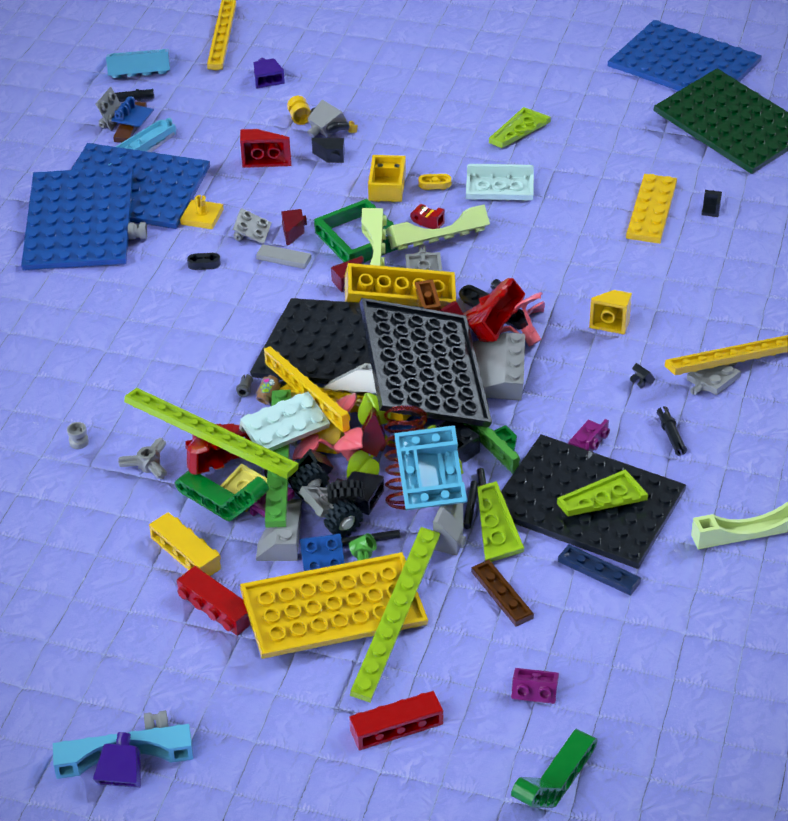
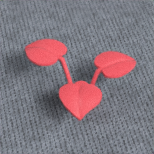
M542 292L522 300L515 306V310L522 307L528 326L521 331L522 334H525V341L529 347L542 340L533 327L529 315L544 312L545 303L544 301L539 302L526 310V307L536 299H541ZM504 326L501 333L506 331L519 333L512 326Z
M357 394L346 395L336 402L341 408L349 412L356 402ZM356 427L344 432L345 435L335 445L322 438L319 439L318 434L307 436L295 448L292 459L293 461L301 459L309 449L316 451L319 443H323L335 450L337 454L341 452L346 460L349 461L351 456L359 451L358 449L363 448V430L360 427Z

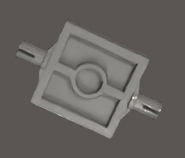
M421 245L418 247V253L405 254L406 268L442 271L440 252H426L425 245H423V249Z
M737 362L717 366L712 369L707 368L697 372H689L687 374V381L695 384L690 389L691 394L697 395L701 390L718 395L741 377V371L733 368Z

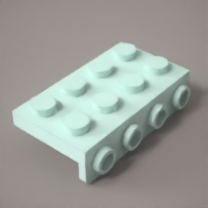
M467 165L466 199L533 200V165Z
M308 391L303 394H297L286 401L282 400L271 407H264L256 413L245 415L240 419L239 429L241 432L245 431L252 442L273 451L329 428L330 422Z

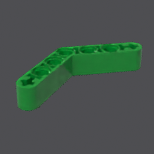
M189 470L175 481V487L181 494L226 521L233 520L269 491L268 484L261 477L254 478L235 494L201 474H191Z
M576 728L542 777H519L512 788L511 796L533 808L556 807L594 752L598 741L597 738Z

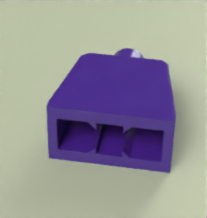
M260 58L258 61L253 62L256 89L285 84L284 69L274 58Z
M118 732L116 744H104L93 776V780L97 784L141 788L140 750L136 746L130 745V733Z

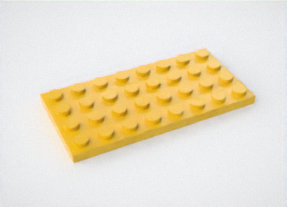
M403 552L240 584V591L261 658L264 659L374 636L406 560ZM418 592L415 595L401 630L428 624V618Z

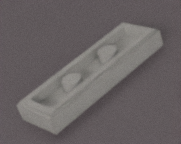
M262 244L256 254V259L305 269L311 260V254Z

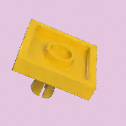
M197 195L195 200L191 199L180 219L181 225L213 229L224 210V206L220 203L206 202L204 195H202V199L201 195Z

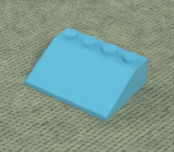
M169 49L111 53L106 56L108 76L112 75V78H119L121 74H127V77L137 76L136 73L152 75V72L158 71V74H166L170 70Z

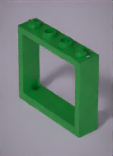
M368 199L314 219L315 233L343 262L363 256L365 263L373 258L374 251L371 243L352 250L332 230L334 227L362 217V208H376ZM387 219V226H383V229L394 225L393 222ZM386 236V240H383V243H385V254L398 249H391L388 236Z

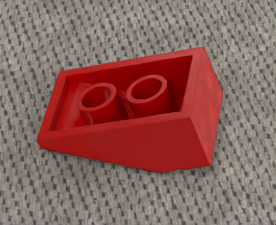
M240 129L242 168L292 166L290 137L260 129Z

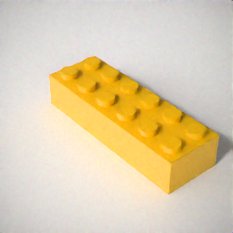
M348 263L345 272V302L360 303L362 298L418 307L415 282L433 279L441 308L456 301L455 272Z

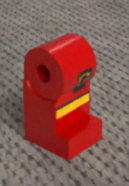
M419 204L410 213V217L416 224L429 229H439L445 223V209L438 207L436 210H433L424 204Z

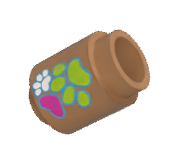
M272 375L264 377L256 392V399L263 404L270 405L272 391L279 390L281 386L278 382L279 379Z

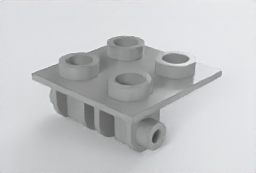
M109 87L95 105L103 117L99 120V126L101 128L108 127L111 131L117 125V122H112L111 119L115 116V111L121 104L112 87Z
M241 208L232 229L235 231L233 236L237 241L247 236L264 244L272 222Z

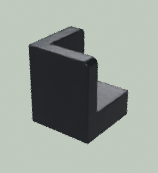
M705 189L701 215L719 216L722 191Z

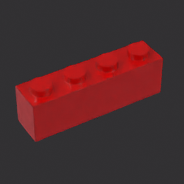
M196 566L177 579V592L179 596L191 602L196 609L205 612L211 620L219 622L227 631H231L238 636L251 625L244 600Z
M433 690L349 716L350 732L360 751L443 725V709Z

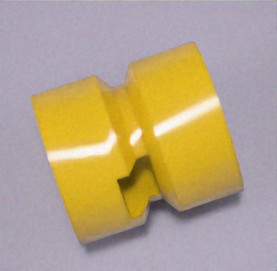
M299 95L290 98L287 103V109L294 123L298 125L308 123L311 110L306 99Z

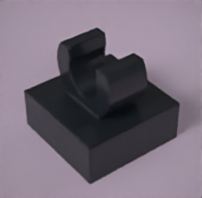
M635 363L632 367L635 374L630 377V381L634 384L636 380L640 379L637 383L639 388H643L646 382L651 385L656 380L650 371L638 363Z

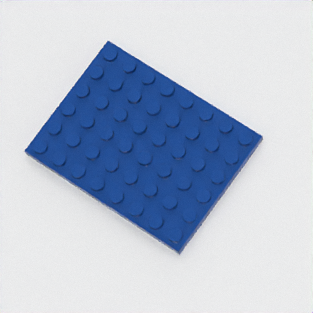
M653 20L610 58L607 66L679 91L717 68L740 82L761 61L762 55L675 27L674 25L662 23L659 20Z
M87 143L71 170L133 166L130 222H146L147 225L177 229L183 213L191 199L194 198L210 168V161Z
M133 166L33 172L21 262L22 270L126 264Z

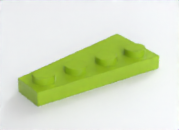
M523 107L489 137V143L504 148L550 123L551 117Z
M625 469L557 498V504L567 516H573L648 500V494Z
M497 481L477 487L485 561L490 560L493 562L524 552V546Z

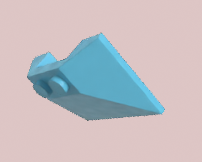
M455 426L394 433L406 510L467 502L457 451L458 442Z

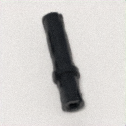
M153 88L115 93L119 102L125 101L130 96L134 97L137 101L155 99Z
M663 406L664 413L661 407L658 408L656 413L661 420V427L666 431L675 454L681 456L680 449L684 455L687 452V448L677 430L675 419L671 417L668 407Z

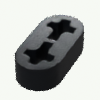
M213 252L191 254L187 257L188 268L192 270L216 269L221 265L220 255Z

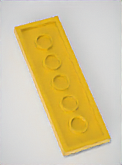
M644 174L626 233V239L661 243L677 185V178Z

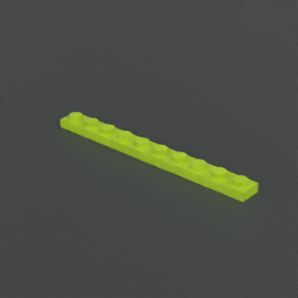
M135 388L125 395V403L235 454L246 461L252 462L263 469L271 471L280 477L287 479L298 470L299 463L139 388Z
M420 527L351 688L350 696L371 703L440 538L439 532Z

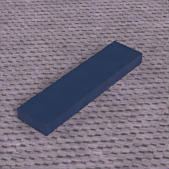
M569 544L558 556L559 563L630 596L641 583V577Z

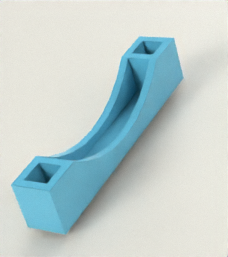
M189 724L128 732L131 734L130 745L136 746L140 750V754L156 756L171 763L194 759ZM117 734L53 743V766L56 778L80 776L87 769L97 764L104 744H116Z

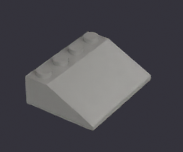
M506 332L500 334L497 341H474L473 346L486 398L522 400L525 334Z

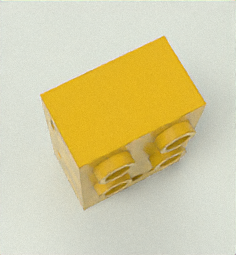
M372 155L368 180L369 201L402 202L406 176V156Z

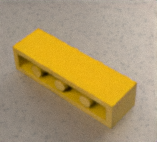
M167 512L149 524L151 539L187 570L196 566L211 576L221 569V556L218 551L210 548L204 539L197 537L191 528L184 526L178 517H174Z

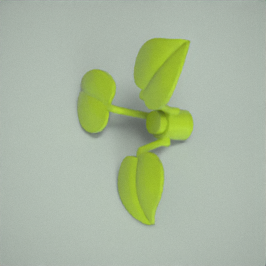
M365 393L358 408V420L361 425L364 424L372 407L376 408L381 423H388L391 412L380 411L377 396ZM385 434V441H387V444L396 446V443L394 441L389 440L388 436ZM359 450L351 456L348 462L347 479L354 471L378 475L379 463L372 459L373 455L369 456L368 453Z

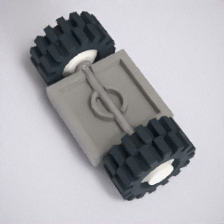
M306 464L305 468H299L301 471H296V477H292L291 488L315 510L316 515L326 518L324 519V525L332 535L341 534V537L344 538L346 535L351 536L352 531L355 533L357 531L355 528L361 526L359 522H363V514L351 500L338 501V505L336 503H328L326 485L330 483L328 481L330 478L318 464Z

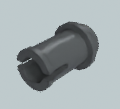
M244 374L241 377L240 384L236 387L239 396L246 397L251 393L250 387L253 382L251 375L247 374L245 378Z

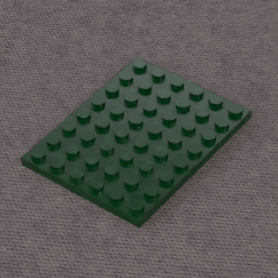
M718 68L657 103L653 108L654 112L750 174L755 173L788 151V112Z

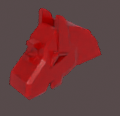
M514 278L505 279L489 295L479 298L480 303L477 306L463 313L467 317L469 328L472 329L480 341H497L504 324L511 315L518 311L515 310V306L525 298V293Z
M234 423L216 424L251 441L245 431L241 432L239 425H234ZM192 435V440L185 441L187 468L193 475L208 472L210 467L214 469L224 468V464L230 460L241 458L195 435Z

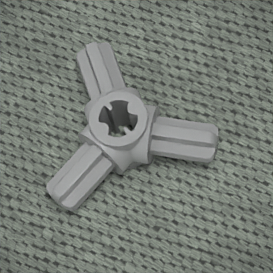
M158 438L151 447H142L137 452V455L119 457V466H138V469H141L143 472H152L157 479H164L167 472L160 465V452L166 446V441L163 438Z

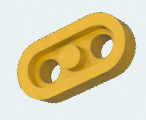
M423 174L418 178V186L423 190H445L452 185V178L448 174Z

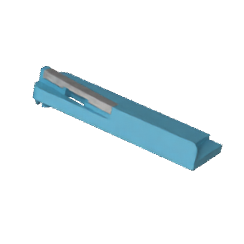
M171 118L158 120L116 147L153 152L174 136L177 129L175 124L172 123Z

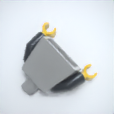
M321 100L316 108L311 109L308 117L311 128L307 133L312 138H315L319 133L329 137L340 130L356 133L358 125H355L353 121L347 122L342 111L324 100Z

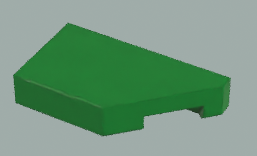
M506 425L494 430L496 435L515 451L517 435Z

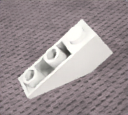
M364 363L331 380L325 386V389L334 392L349 391L350 393L367 392L376 394L371 364Z

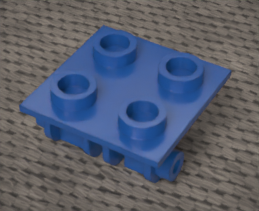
M130 96L115 111V116L111 121L140 127L154 109L135 105L134 97Z
M341 534L300 539L304 571L345 563Z

